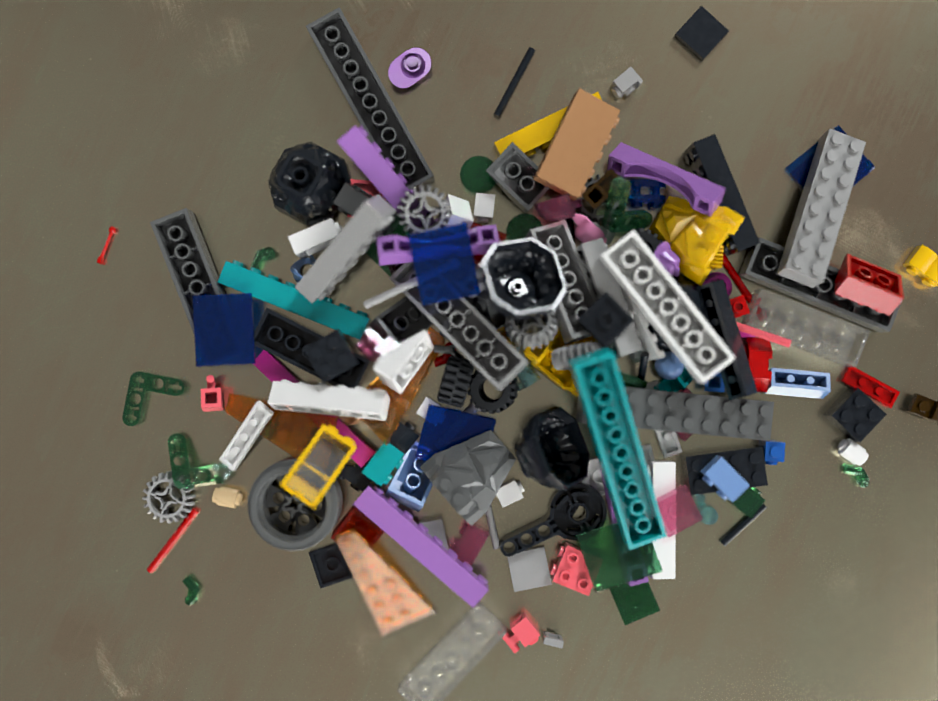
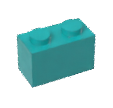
M385 440L362 474L380 487L382 484L387 485L393 477L390 473L394 468L398 470L404 462V459H402L404 453Z

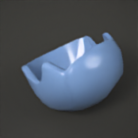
M672 351L664 352L666 357L656 359L654 363L655 371L663 379H676L682 374L684 365Z

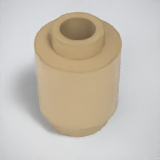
M223 486L220 488L216 487L213 492L212 502L218 506L236 509L237 505H241L243 494H240L239 489Z

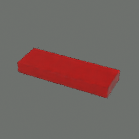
M847 364L838 380L848 387L859 388L870 399L889 409L892 408L900 391L850 364Z

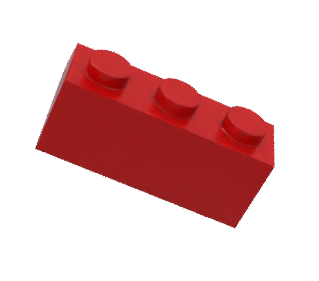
M850 254L845 255L835 279V294L890 316L904 299L901 275Z

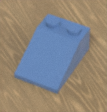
M415 441L406 454H404L402 458L404 462L396 470L384 495L419 512L424 506L433 486L420 467L438 452Z

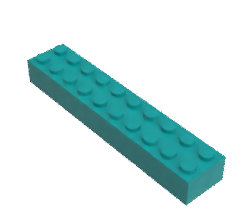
M605 347L568 360L623 542L631 550L667 537L613 351Z

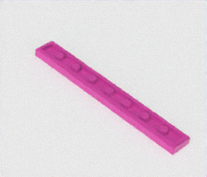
M265 350L252 363L272 383L273 381L280 382L281 380H289L292 383L300 382L273 354ZM305 413L319 428L323 424L327 427L331 425L339 431L338 434L342 437L348 436L354 440V445L357 448L351 458L361 468L375 455L376 452L338 416Z

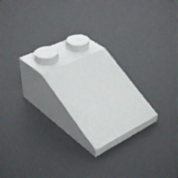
M425 330L389 349L382 357L376 360L373 369L383 384L399 394L404 391L434 349L428 332Z

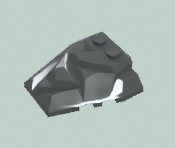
M489 430L434 454L420 468L457 513L472 526L487 512L516 458L497 436Z

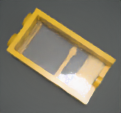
M323 424L281 483L283 489L314 510L357 448L354 445V440L348 436L342 437L338 434L339 431L331 425L327 427Z

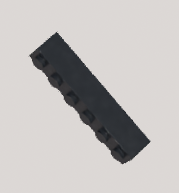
M724 280L713 281L695 287L699 294L704 319L735 357L733 361L720 370L729 401L758 393Z

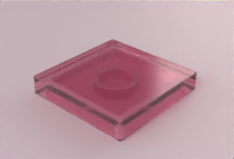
M682 484L656 498L667 537H671L703 520L686 484Z

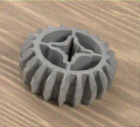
M422 184L419 185V191L414 186L411 187L413 194L405 191V195L408 196L407 200L403 197L400 198V201L405 204L397 206L398 209L403 210V212L397 213L398 217H404L399 221L400 225L407 223L403 229L408 231L411 228V236L417 231V238L419 239L422 237V233H424L426 239L429 238V232L434 237L437 236L435 230L438 229L440 232H443L440 225L447 226L448 223L443 220L444 218L450 219L451 217L449 214H445V212L451 210V207H444V205L449 203V200H441L445 194L441 192L437 195L439 189L436 187L431 192V185L426 186V191ZM425 196L435 198L439 207L428 206ZM419 197V205L408 211L411 202ZM423 205L427 210H430L425 218L419 213ZM439 213L436 222L429 226L430 217ZM409 217H419L423 227L413 225Z
M553 312L542 317L516 320L506 315L505 329L507 337H510L511 343L515 342L517 347L523 345L524 350L530 347L533 351L536 346L541 349L542 344L548 346L549 341H553L554 335L557 334L558 321L556 314ZM541 320L546 323V326L542 325ZM516 325H520V328H522V330H519L516 327Z
M589 342L555 349L551 353L553 367L556 370L571 369L568 360L602 349L603 346L599 342Z
M167 471L165 474L163 472L158 473V477L153 476L151 478L152 482L146 483L148 488L144 489L143 492L147 496L142 497V500H147V503L143 507L150 508L147 514L154 513V520L159 517L161 523L165 522V520L168 524L172 523L173 520L178 522L180 517L183 519L187 517L186 513L192 511L190 506L195 505V502L191 500L196 497V494H191L195 487L189 488L188 485L191 481L185 482L186 476L181 475L179 477V472H174L173 474L171 471ZM163 482H170L165 491H157ZM177 488L181 490L182 495L178 493ZM167 494H170L169 497H172V500H168ZM156 499H158V500L160 501L161 507H160L159 504L157 503V500H156ZM173 504H181L176 512H169V508Z

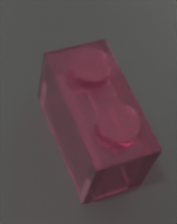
M463 523L458 532L461 534L458 541L454 539L449 549L457 553V558L462 563L465 561L472 566L489 536V531L476 523L472 526L469 523Z

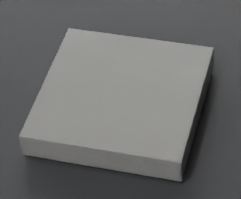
M544 546L529 548L514 556L507 557L514 592L552 585Z

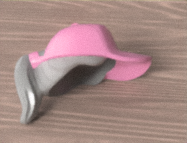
M570 214V217L576 223L575 237L582 243L603 238L604 243L607 245L612 242L619 225L618 222H613L609 226H599L598 223L591 222L589 218L582 214Z

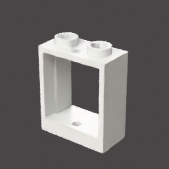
M330 218L290 235L288 238L295 255L302 259L325 250L343 228L338 222Z

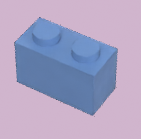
M718 455L700 471L704 475L702 479L710 487L714 485L718 489L716 493L724 501L727 499L734 502L750 486Z

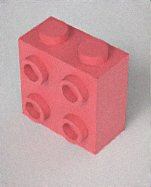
M565 542L564 546H560L557 552V557H559L557 563H553L550 569L551 579L555 583L589 596L603 559L597 554Z

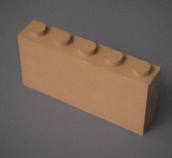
M579 88L574 93L533 180L573 201L579 197L581 198L587 188L584 186L586 181L590 180L595 172L593 169L595 163H598L602 158L603 152L601 150L603 146H606L612 135L609 133L612 128L617 126L620 120L618 115L621 110Z

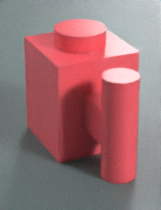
M208 375L206 377L207 388L201 389V408L203 412L223 411L221 388H216L214 376Z
M525 612L510 623V628L513 632L511 635L506 630L500 633V636L513 653L520 650L516 644L519 640L526 647L535 644L540 636L539 629Z

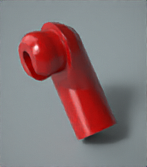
M447 342L444 346L453 345V343ZM442 354L433 358L435 367L447 364L448 358L451 355Z

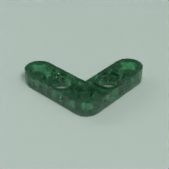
M622 176L616 177L611 183L603 218V227L611 233L631 231L633 229L638 230L639 228L645 229L650 226L653 220L652 215L644 209L625 211L631 183ZM620 201L618 207L613 209L614 204ZM631 217L630 222L625 225L626 220Z
M148 372L133 373L129 381L122 416L123 422L127 426H136L142 422L148 391L181 396L187 391L186 382L179 378ZM141 376L144 379V383L139 384L136 378ZM158 378L163 380V387L161 389H157L154 386V382ZM178 382L179 386L182 387L177 392L175 388H168L169 384L177 385ZM139 386V389L143 388V391L134 390V388ZM135 393L141 397L139 404L132 402V396ZM130 406L139 407V410L130 409ZM134 411V416L137 417V419L132 421V419L129 418V415H132Z
M178 433L172 434L169 437V460L172 481L176 488L201 487L220 484L229 480L231 470L225 464L190 468L185 437ZM174 440H178V442H182V443L179 444V451H178V452H176V446H175V444H172V443H174ZM176 457H182L185 459V463L178 466L173 460ZM219 470H223L225 473L224 477L218 474ZM210 471H213V474H217L213 476V479H211ZM199 472H204L208 477L206 480L200 481L196 478V475ZM192 473L194 482H191L190 474ZM183 475V478H190L185 479L184 483H181L180 480H178L179 476Z

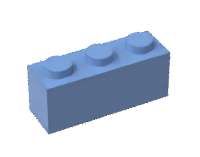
M770 368L769 371H772V379L765 394L823 399L831 392L830 373Z

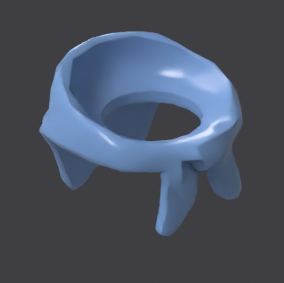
M310 255V258L299 259L290 267L293 278L297 283L303 278L300 273L301 267L305 264L313 265L317 261L313 255Z

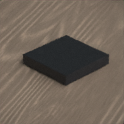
M700 6L674 36L703 61L727 35L729 30L703 6Z
M607 292L577 319L604 348L608 347L635 321Z
M346 539L308 552L320 589L357 577Z

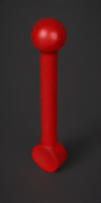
M113 226L109 227V235L101 255L97 259L99 264L104 262V256L111 238L116 233V228Z

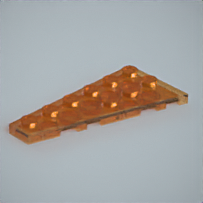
M229 393L225 412L243 423L255 403L259 400ZM260 400L274 412L260 435L296 459L300 458L323 424L327 427L331 425L336 428L338 421L336 417L323 414L274 410L267 401ZM322 438L306 461L315 464L326 472L332 443Z

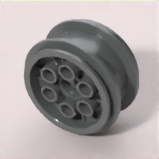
M289 457L267 467L254 481L248 496V515L254 530L268 544L288 551L308 549L321 542L338 522L343 506L342 490L337 478L321 499V509L315 508L314 510L307 504L305 507L304 502H301L298 506L290 505L294 499L295 501L301 500L273 483L276 479L282 483L300 457ZM308 458L306 460L307 464L323 475L326 474L330 479L333 472L329 468L323 467L315 459ZM304 465L297 473L298 475L300 473L305 474V479L313 482L320 490L328 482L322 480V477ZM277 492L283 494V502L276 499ZM279 506V511L270 514L269 507ZM283 511L289 512V520L282 517ZM312 513L322 518L320 523L314 519ZM301 515H307L309 523H303L300 518ZM292 521H296L295 532L288 531Z

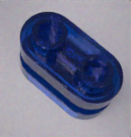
M630 179L627 181V189L633 190V194L627 196V204L631 205V208H642V205H650V208L658 209L662 208V205L665 204L666 196L660 195V190L666 189L665 183L654 179ZM641 190H652V194H641Z

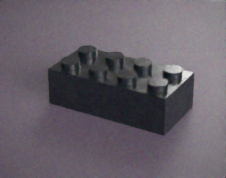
M749 445L681 454L685 492L689 495L718 491L714 485L710 487L702 479L704 475L700 472L716 455L721 456L750 485L748 488L768 485L763 446Z

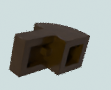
M611 168L587 189L582 196L596 209L620 188L624 182Z
M914 393L907 411L938 425V401Z

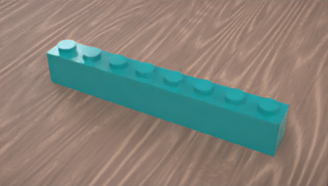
M233 260L232 263L225 262L218 283L334 330L340 329L342 333L363 341L371 319L367 318V313L359 310L354 313L349 311V306L339 303V306L332 304L333 300L327 297L322 301L318 299L311 303L295 288L296 285L286 281V284L278 282L280 278L270 274L268 277L261 275L262 271L253 267L250 270L243 268L244 264Z

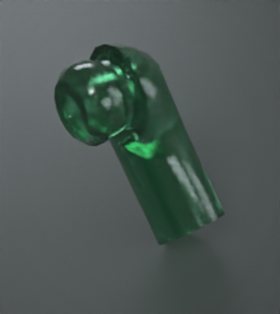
M272 247L258 250L250 267L260 270L263 261L275 257V250Z
M844 465V474L853 475L856 482L862 488L869 486L870 479L862 467Z
M189 575L182 582L188 588L185 603L191 606L199 600L200 587Z

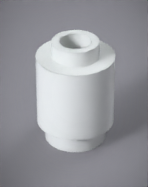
M851 438L843 439L837 446L838 454L854 465L861 466L868 459L869 454L866 452V449Z

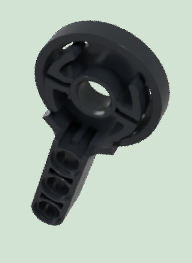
M582 482L573 485L565 491L557 490L551 497L546 516L504 535L500 539L501 552L503 555L511 557L556 535L573 541L587 540L595 536L604 526L607 517L606 503L593 486ZM578 505L584 507L585 514L583 517L576 519L571 516L573 507ZM559 509L564 510L565 512H567V515H568V516H566L565 514H563L562 512H560V511H558V510H559ZM542 525L548 526V530L544 533L538 531ZM523 534L531 535L528 541L521 539ZM507 542H512L514 544V546L511 549H505L503 547L504 544Z

